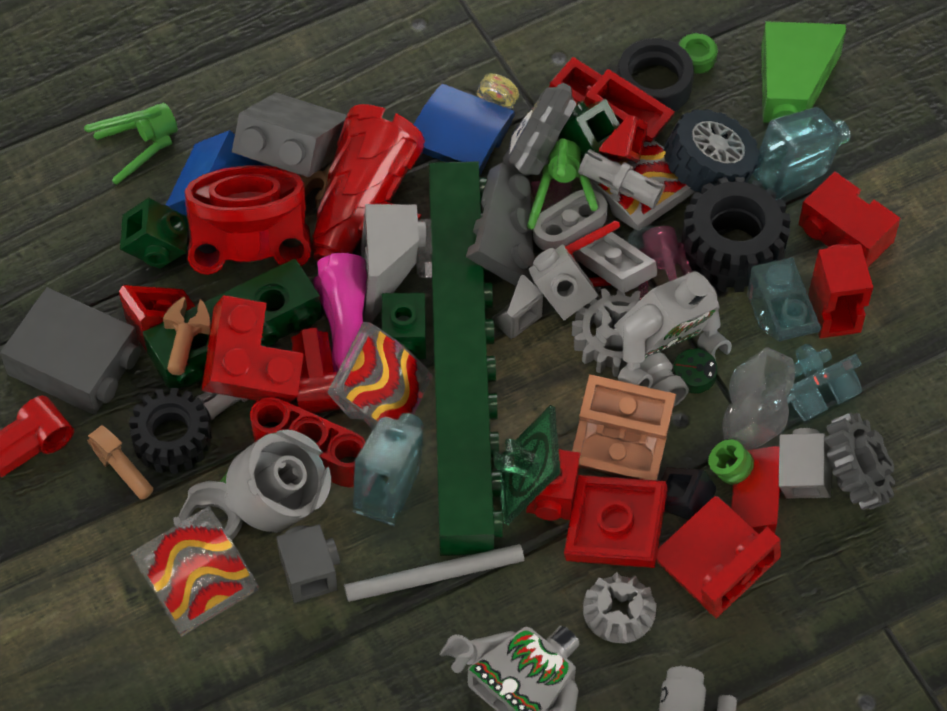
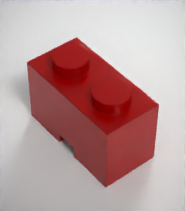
M834 171L803 201L798 225L811 238L820 240L828 247L836 244H843L845 246L861 244L867 267H869L895 241L901 218L875 199L870 204L858 197L861 189Z
M836 244L826 249L818 250L808 298L820 339L857 334L862 331L866 317L864 306H869L874 287L861 244L849 246Z

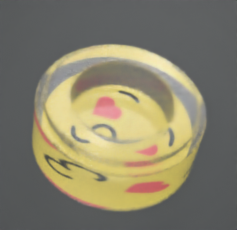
M490 73L483 77L477 88V95L479 98L512 109L519 97V90L508 78Z

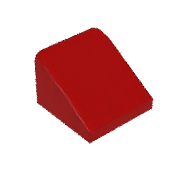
M629 115L600 146L598 152L611 158L638 163L648 128L647 123L636 116Z

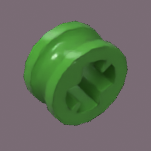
M733 439L718 443L709 455L708 463L710 469L724 483L730 485L744 481L751 474L754 466V460L750 452L739 441ZM730 458L736 460L732 466L728 463L726 464Z

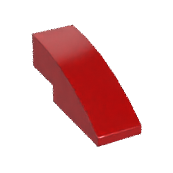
M574 57L569 60L549 85V87H557V85L562 83L569 85L572 90V97L576 103L584 100L586 105H590L606 99L620 124L629 115L636 116L645 121L648 128L644 142L648 143L653 142L675 114V111L613 71L607 69L601 75Z

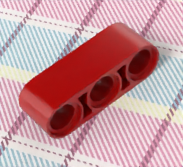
M266 397L258 400L252 406L250 420L254 442L265 435L276 433L280 430H293L318 441L316 444L322 451V454L319 456L325 469L329 467L331 482L350 488L362 484L368 478L370 471L367 443L359 434L279 398ZM269 422L279 423V425L272 428L263 427ZM345 457L357 458V460L352 463H344L340 461Z

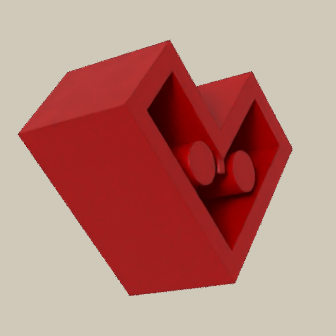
M223 295L213 309L201 391L256 401L266 397H275L291 403L298 396L304 353L261 346L267 303Z

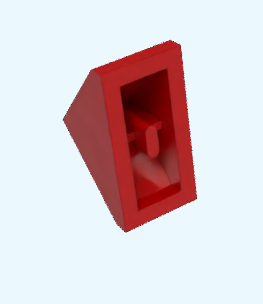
M123 285L119 290L126 323L135 327L137 338L145 350L146 345L142 332L162 323L165 313L174 303L185 297L186 311L195 307L183 289Z

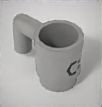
M685 666L668 669L666 680L662 683L659 711H704L706 688L703 685V673L697 669ZM730 695L719 696L717 711H736L737 699Z

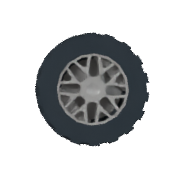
M695 109L691 113L686 112L678 120L664 145L665 162H668L672 174L674 173L682 184H686L695 192H702V186L709 182L716 186L718 179L727 177L729 182H735L736 177L745 178L744 182L747 183L759 164L760 150L757 149L758 144L751 137L750 132L743 128L734 118L731 119L726 114L713 112L709 109Z

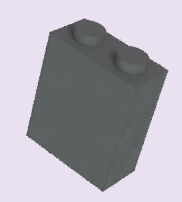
M275 92L239 113L232 153L310 177L333 161L347 115Z
M46 287L3 347L0 355L7 375L96 415L103 403H109L114 397L118 388V381L126 369L130 370L135 366L139 359L141 348L134 326Z

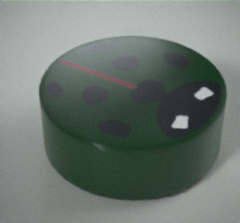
M688 349L680 353L676 358L673 374L683 379L689 388V393H702L710 389L715 383L717 363L714 357L705 350Z

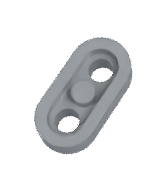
M579 190L541 212L533 229L535 244L544 251L549 248L557 249L562 244L567 246L601 228L607 220V201L601 193L594 191L598 210L593 212L590 210L584 190Z

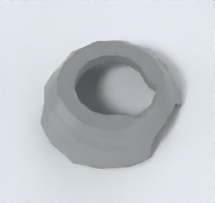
M205 481L192 486L188 490V497L179 516L173 518L176 529L178 527L185 529L186 526L190 528L189 519L196 508L212 506L224 510L227 514L228 522L223 532L229 541L235 538L242 527L243 520L238 514L230 511L226 505V483Z

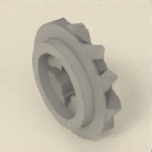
M616 572L612 577L605 579L599 577L596 583L586 591L583 614L588 627L598 637L613 643H628L641 638L650 630L655 620L657 603L654 601L650 587H645L640 583L636 575L629 578L621 576ZM611 595L620 602L632 600L628 604L629 618L619 610L607 613L612 608Z

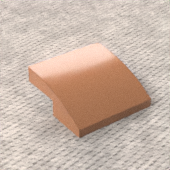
M589 374L579 414L580 421L572 449L574 452H580L579 468L622 478L657 480L676 394Z

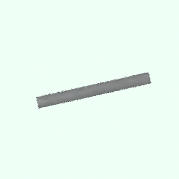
M521 544L344 584L348 602L524 562V554Z

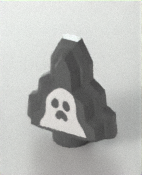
M562 83L557 85V87H547L538 98L532 110L527 112L521 123L516 126L511 134L509 149L503 157V161L508 167L527 177L532 174L539 175L547 157L557 142L561 130L576 106L569 85Z

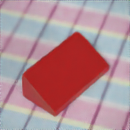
M779 446L748 450L754 460L752 472L744 481L733 484L731 509L758 534L766 527L775 533L777 527L780 493Z

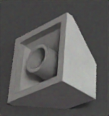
M365 204L360 256L366 260L367 272L363 322H373L382 309V293H394L415 265L418 247H425L426 225L425 222H418L417 205Z

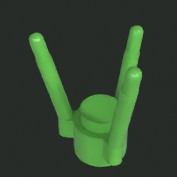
M163 102L145 110L85 125L84 130L86 132L97 131L93 135L97 140L137 128L144 141H154L151 146L113 177L112 181L114 184H119L160 149L172 145L169 135L176 133L178 128L174 115L166 103Z
M560 139L550 152L548 164L543 167L542 179L527 223L528 229L532 230L536 226L550 181L553 178L561 183L571 182L576 177L580 178L590 210L593 212L598 210L590 179L578 173L581 165V149L575 142Z

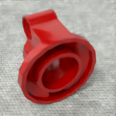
M245 165L223 168L203 174L191 181L185 189L186 211L191 233L188 261L195 271L208 275L216 273L222 269L225 260L250 262L274 257L277 263L282 265L296 258L300 266H303L310 258L311 233L309 227L304 222L306 210L304 183L298 174L273 166ZM289 238H295L301 241L302 244L295 248H289L284 246L282 242ZM203 244H211L218 250L208 254L201 252L197 247Z

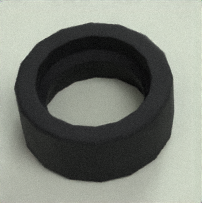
M646 38L631 44L622 53L618 62L617 75L673 111H678L688 101L691 94L694 68L693 61L687 51L675 42L662 38ZM646 65H660L676 73L679 80L675 85L665 89H650L634 81L631 74L636 69Z

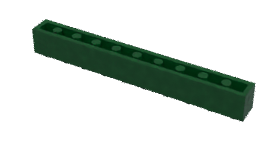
M479 161L429 163L440 556L474 555L494 550V538L503 537L502 510L493 511V497H501L500 470L492 471L491 458H499V432H490V420L498 419L497 393H488V382H496L495 356H487L486 345L494 344V319H485V308H493L492 282L484 283L483 272H490L489 270L466 258L468 247L475 244L477 237L473 232L475 221L482 218L483 215L480 203L487 178H479Z

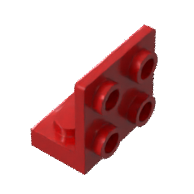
M715 496L658 548L656 562L711 615L718 618L781 558L780 538L768 527L758 534L725 502Z

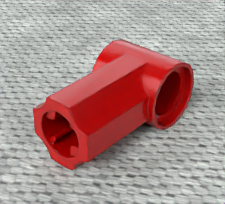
M317 328L301 330L299 334L291 337L292 351L304 353L297 396L298 407L313 414L343 410L338 372L333 369L328 332H322Z
M42 395L29 400L19 410L17 420L0 430L1 478L38 453H54L71 440L74 428L47 396Z

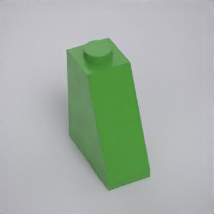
M765 22L761 45L763 123L790 125L803 124L841 56L846 24Z

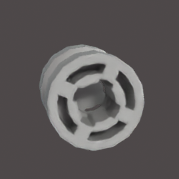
M659 352L646 357L645 361L640 363V369L652 376L651 388L675 393V407L688 394V386L680 376L673 374V365L664 353Z

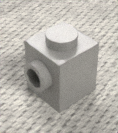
M563 244L557 249L549 248L543 251L534 260V265L529 268L534 283L563 320H566L599 296L590 279Z
M799 428L793 430V434L780 435L779 487L787 499L831 498L832 465L827 460V449H830L825 441V433H820L812 428Z

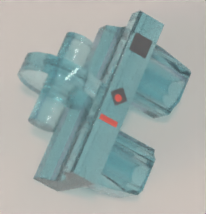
M804 344L797 348L796 357L798 362L789 366V372L794 378L803 373L807 378L790 385L787 390L779 393L777 396L782 406L792 403L796 412L806 422L828 410L818 389L828 385L838 405L863 392L859 378L854 371L862 363L857 354H854L824 369L823 364L832 359L830 351L825 348L816 352L811 345Z

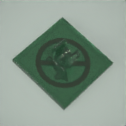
M551 405L516 440L506 439L505 451L503 453L496 450L493 452L494 466L500 470L501 506L504 524L509 525L561 473L556 409Z

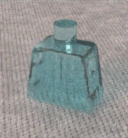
M817 107L771 120L759 149V164L753 175L762 183L766 190L771 188L777 193L775 200L786 196L822 176L830 169L838 147L850 140L848 125L840 119L832 122L823 110Z
M403 413L399 416L398 420L388 417L379 419L355 460L354 513L395 526L421 466L422 430L424 425L420 418L410 413ZM382 475L389 477L387 483L383 480Z

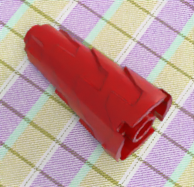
M359 104L350 108L341 130L337 151L328 172L327 181L329 182L317 211L318 220L311 243V250L314 252L313 257L316 261L331 255V253H353L362 238L365 204H380L382 201L391 202L408 170L413 167L421 155L425 138L415 125L396 113L392 122L382 118L386 108L368 104Z

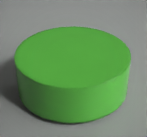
M694 33L680 40L678 45L684 48L691 57L694 73L707 72L715 65L717 45L712 38L704 34Z

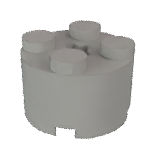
M280 430L263 436L239 453L230 464L226 477L227 493L225 495V502L227 507L233 513L238 514L247 524L262 531L278 533L291 527L322 506L328 497L331 487V474L329 467L325 469L319 456L322 454V451L309 437L293 430Z

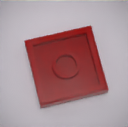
M578 475L564 550L566 561L655 568L668 490L666 481Z

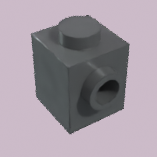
M320 524L311 527L305 525L296 526L286 531L285 534L276 536L279 557L294 603L338 590L334 565L340 564L338 551L333 538L325 540Z

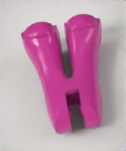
M331 253V255L323 257L317 262L318 276L314 277L312 282L320 295L321 305L324 308L331 328L333 369L338 372L339 383L348 387L344 384L367 340L362 316L367 283L366 260L362 256L355 254Z

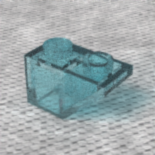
M793 257L752 266L747 295L760 329L777 341L820 332L821 326Z

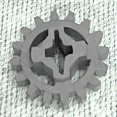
M604 288L601 289V298L599 300L593 299L586 304L585 308L582 307L576 312L575 321L572 322L574 350L583 351L582 362L584 364L595 360L597 362L596 372L601 373L607 366L612 368L613 376L618 377L620 368H624L627 365V362L623 361V339L614 325L640 301V291L636 290L631 297L625 296V293L617 290V294L611 296L607 289ZM593 323L596 325V335L594 337L590 332Z

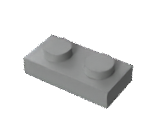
M613 232L573 253L574 258L622 293L634 289L657 276L656 261Z

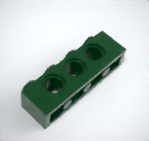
M296 258L204 302L209 313L210 322H212L214 306L223 295L267 303L261 346L266 347L273 346L280 338L294 331L308 329L317 320L322 318L320 295ZM198 305L185 312V323H188L190 318L196 316ZM270 308H280L276 311H267ZM164 322L142 332L147 354L169 391L171 388L190 387L201 380L204 376L210 335L198 333L193 337L191 347L199 344L204 346L198 349H190L185 372L182 375H173L168 371L167 367L177 333L175 329H165Z

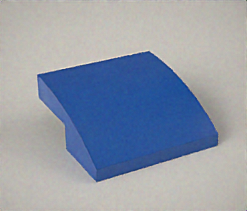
M441 84L430 97L413 125L420 130L425 138L423 154L444 162L479 161V175H481L494 147H500L515 116V111Z

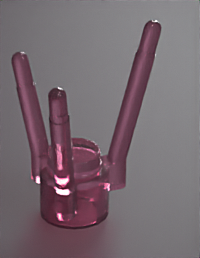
M659 226L644 232L642 235L644 247L638 250L656 261L657 269H665L669 281L677 279L674 266L677 262L683 275L693 272L686 258L683 243L677 241L676 232L673 227ZM648 281L640 284L638 287V291L641 292L640 300L648 293Z

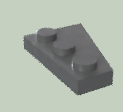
M500 163L489 170L481 199V204L484 208L482 218L475 221L473 232L477 237L475 244L468 247L466 258L517 286L521 275H525L535 284L529 272V268L534 265L533 262L535 260L532 230L527 227L531 212V187L529 179L504 163Z

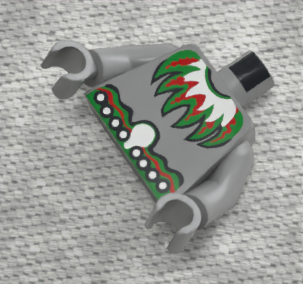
M693 271L655 287L614 325L623 339V361L627 362V365L618 375V381L651 388L653 378L650 374L640 369V363L645 361L646 357L690 339L701 331L704 332L697 341L699 349L710 353L715 360L717 348L726 355L730 353L732 348L731 342L717 331L721 326L717 293L703 275Z
M559 626L546 640L530 627H523L518 632L507 631L473 640H468L461 635H452L440 652L442 657L451 655L456 658L451 666L455 673H460L466 664H471L468 667V687L496 711H575L579 692L575 683L576 667L567 658L579 647L580 643L577 637L564 626Z

